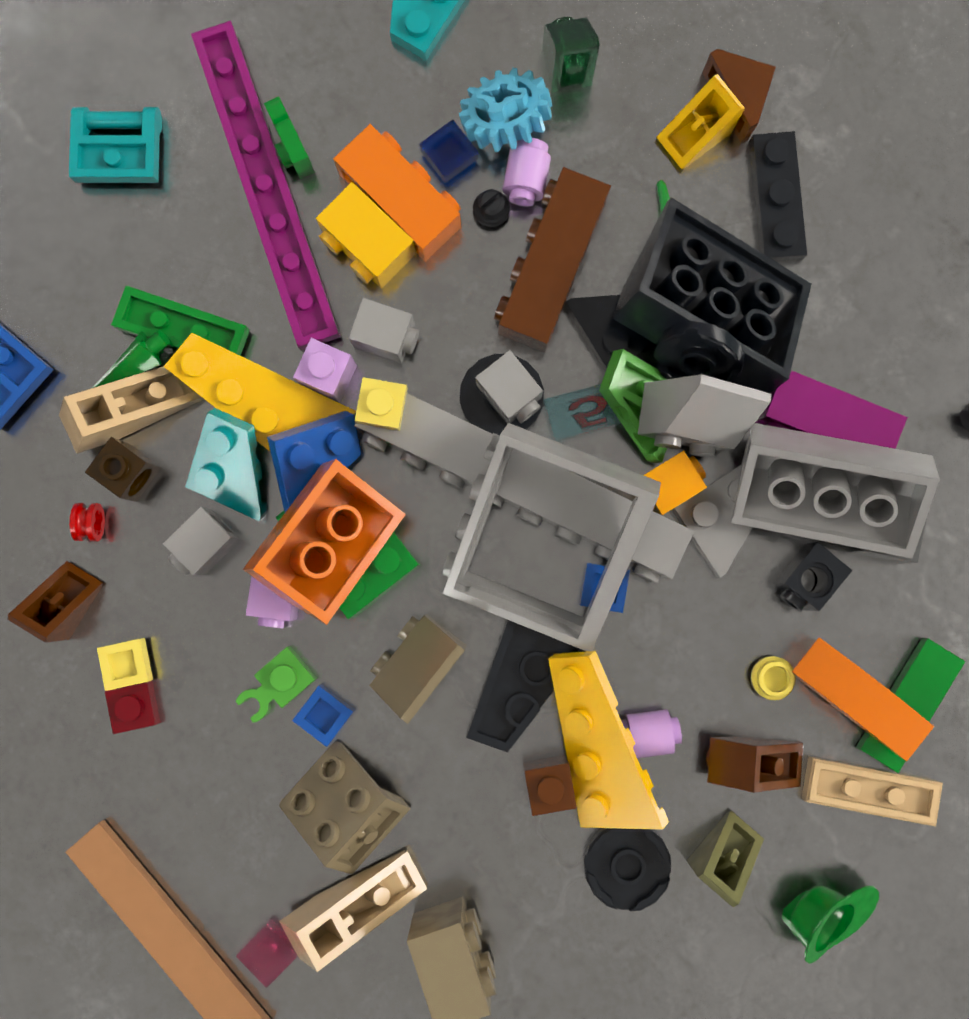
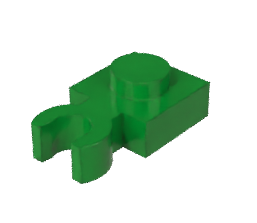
M278 96L265 102L266 110L281 139V142L274 146L285 169L294 166L300 180L315 173L280 97Z

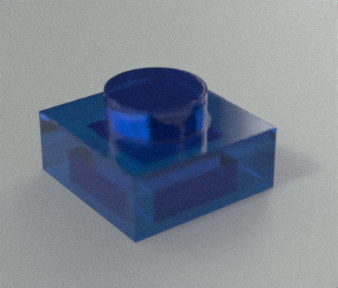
M453 119L419 144L421 153L445 183L479 159L477 149Z

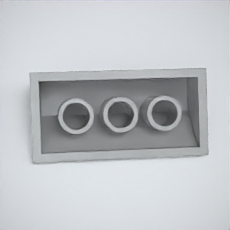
M754 423L749 431L742 460L732 523L913 559L940 477L932 455Z

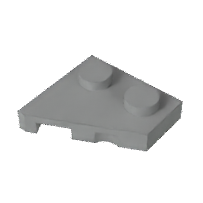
M741 465L672 509L683 526L695 531L691 540L717 578L726 575L753 528L732 523Z

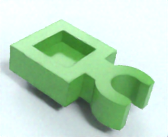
M288 646L254 675L261 683V686L243 691L237 697L236 703L241 705L249 698L258 700L260 704L259 711L250 718L254 723L268 715L273 700L281 708H284L318 678L291 646Z

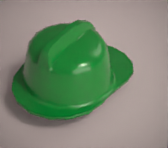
M817 885L810 890L802 892L783 909L782 919L790 928L792 934L806 948L804 960L808 964L817 961L828 949L855 933L875 910L879 901V891L874 886H865L846 896L826 886Z

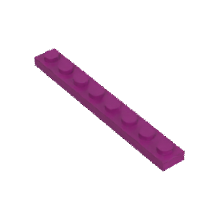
M230 20L192 33L191 36L297 346L302 351L306 349L311 338L322 343L340 338V333L233 24Z

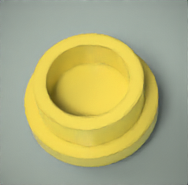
M768 656L760 659L754 665L751 671V684L761 697L769 700H780L792 692L796 676L792 673L793 667L788 661L780 657Z

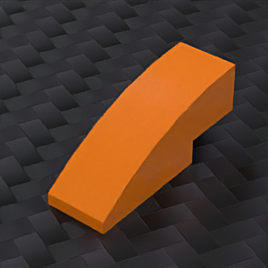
M820 637L792 671L797 679L906 762L934 728L930 722L893 692Z

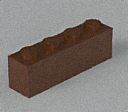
M565 167L562 168L558 181L554 179L549 180L541 202L547 205L542 220L534 217L526 237V242L531 244L526 258L518 256L510 276V281L515 282L511 296L503 295L494 315V319L500 321L498 335L538 351L546 352L607 202L611 185Z

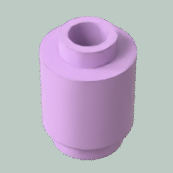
M532 138V142L527 143L521 139L517 141L516 149L509 150L502 191L510 197L511 203L527 207L533 206L535 201L542 200L551 156L548 154L549 147L544 141Z
M667 709L625 715L624 720H621L624 728L629 727L635 741L633 750L637 758L674 754L675 744L682 743L679 720L677 717L670 718Z

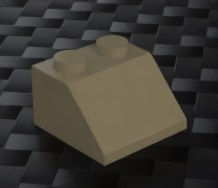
M428 614L423 615L420 621L412 616L397 635L403 641L393 655L385 651L370 670L376 677L369 686L407 724L467 647L465 643Z

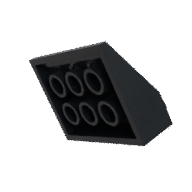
M671 197L660 214L623 287L612 319L657 344L659 337L665 329L677 323L696 321L713 324L726 330L740 342L745 353L741 377L735 384L771 393L790 377L812 283Z

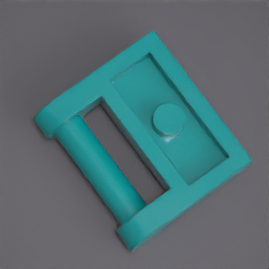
M72 107L70 117L69 177L75 183H158L159 140L162 131L160 109L158 107H144L143 111H90L88 107ZM92 129H142V135H89Z

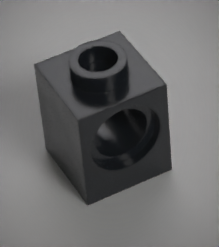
M819 542L807 543L784 569L774 584L783 591L780 597L799 612H802L803 609L807 611H820L853 570ZM808 568L815 572L818 580L817 586L811 592H808L803 587L801 581L804 571Z

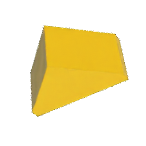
M714 75L656 138L681 169H685L732 134L745 108L720 76Z

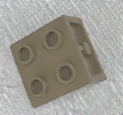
M335 741L279 803L281 810L322 864L327 868L348 874H353L411 809L400 796L380 788L348 749L338 741Z

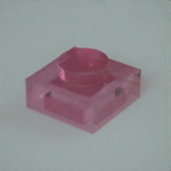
M271 919L236 955L243 965L266 988L298 956L287 935Z

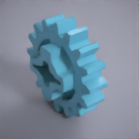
M512 68L510 73L505 75L500 70L495 71L494 79L488 80L485 77H481L480 82L482 86L479 88L469 87L467 91L470 98L460 101L462 111L459 113V117L470 142L477 140L480 149H484L492 143L494 152H499L503 144H509L511 150H514L517 147V141L521 139L531 143V133L533 131L543 133L545 131L543 121L551 120L552 118L550 107L553 105L549 89L545 87L542 77L534 79L531 70H528L522 76H519L517 68Z

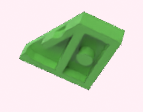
M624 349L616 350L612 353L599 391L646 460L651 463H662L667 448L655 446L654 438L638 435L645 383L667 379L660 374L658 369Z

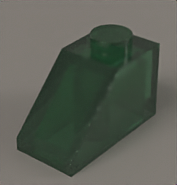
M561 17L552 23L544 25L543 50L551 92L592 86L600 43L598 35L587 17L579 19Z

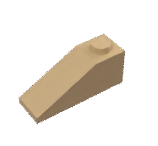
M163 366L65 396L59 417L78 454L105 445L110 437L119 440L200 402L204 398Z
M403 850L318 893L279 922L299 959L318 972L424 892L427 887L408 851Z

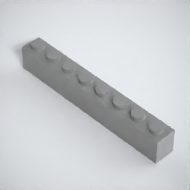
M408 393L406 395L400 431L359 423L355 424L358 431L364 434L361 439L364 443L383 452L388 445L402 452L400 460L420 470H423L426 464L441 471L439 479L462 489L464 483L473 486L478 474L485 476L491 462L484 459V454L493 434ZM513 448L493 505L501 508L504 501L519 509L516 514L519 518L536 526H540L542 520L558 527L555 533L557 536L576 545H579L581 539L597 546L594 552L596 555L608 560L633 501L560 466ZM652 511L630 562L636 565L634 573L655 583H658L660 577L673 579L695 531Z

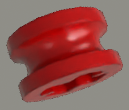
M75 503L73 505L69 526L74 541H83L86 537L90 541L99 542L102 539L105 528V514L100 503H92L89 508L84 503Z

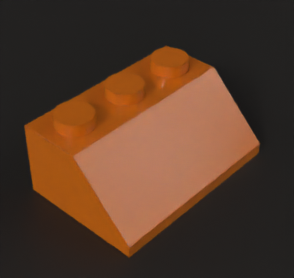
M337 459L322 463L243 570L279 597L327 625L406 514Z

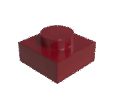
M153 681L105 691L113 734L161 723Z

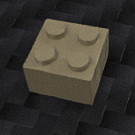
M463 896L413 913L407 944L432 1019H480L491 1015V996L496 995L493 980L496 978V973L489 951L481 953L482 948L479 936L482 935L476 911L474 908L467 910Z

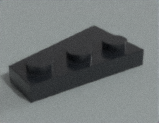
M507 620L466 733V738L508 753L554 691L548 658L555 653L585 651Z

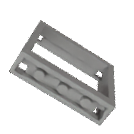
M508 423L500 435L493 433L489 446L486 448L484 459L491 462L486 475L478 474L471 489L469 499L476 501L471 515L463 514L457 528L455 538L462 541L458 552L450 551L444 564L442 575L447 576L448 580L443 594L584 651H592L657 502L661 482ZM513 448L635 496L584 617L468 571Z

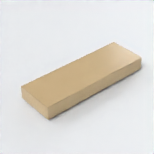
M808 756L801 799L809 803L936 827L943 783L933 779Z

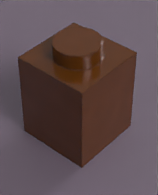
M566 755L523 762L532 816L577 809L570 766Z

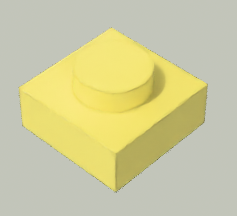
M363 377L354 421L359 424L400 431L408 389L407 385Z
M145 638L97 648L105 691L153 680Z

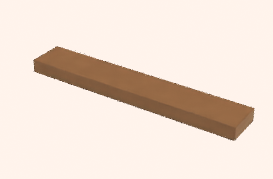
M105 820L99 822L65 852L203 1019H270Z

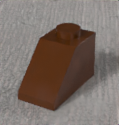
M740 736L711 737L710 748L706 757L708 766L707 782L753 793L801 787L803 743Z

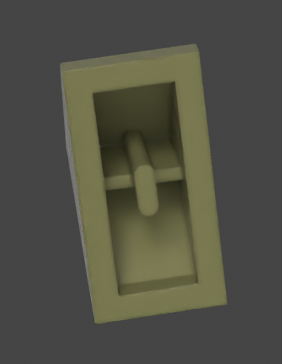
M730 810L687 859V863L699 879L729 905L735 907L740 903L764 838Z

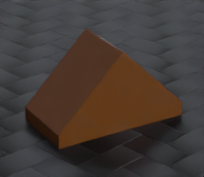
M716 49L710 53L702 73L707 82L714 75H719L745 109L734 128V132L742 144L749 140L759 123L776 66Z
M66 561L8 614L7 620L45 643L70 640L101 590L103 582Z

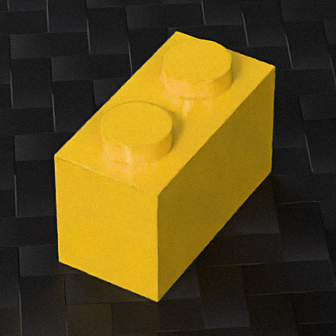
M353 182L316 217L322 231L319 235L321 241L336 255L341 251L344 252L353 261L349 265L350 268L366 284L373 280L382 289L416 254L414 240Z

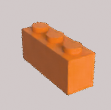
M369 124L333 158L338 174L348 184L353 182L414 240L416 253L426 262L461 229L459 213L461 208L447 191L443 190L439 193L429 183L431 181L430 175L417 161H413L410 164L400 154L402 149L392 135L387 131L380 134Z

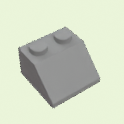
M702 374L647 382L644 385L638 435L654 438V445L658 447L680 449L681 445L689 447V454L714 457L716 450L735 449L768 407L772 394Z

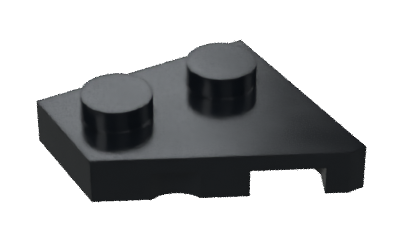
M620 295L571 298L566 301L565 307L605 372L613 351L624 349L634 356H638L656 345L612 319Z

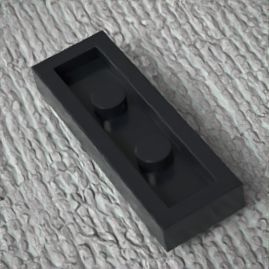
M795 131L754 134L749 140L760 252L776 262L803 260L807 256Z

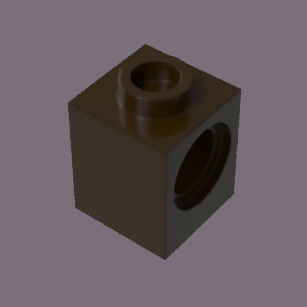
M110 437L85 473L117 497L137 502L162 468L130 444Z

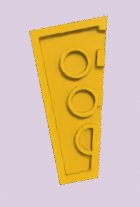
M194 333L189 335L164 365L167 370L212 406L254 425L256 441L269 451L268 436L343 411H348L352 414L356 413L355 410Z
M596 651L555 653L548 660L567 760L570 766L580 827L663 830L669 822L663 807L658 808L651 792V789L654 787L647 769L642 770L633 750L635 741L629 727L624 728L616 710L618 706L617 699Z

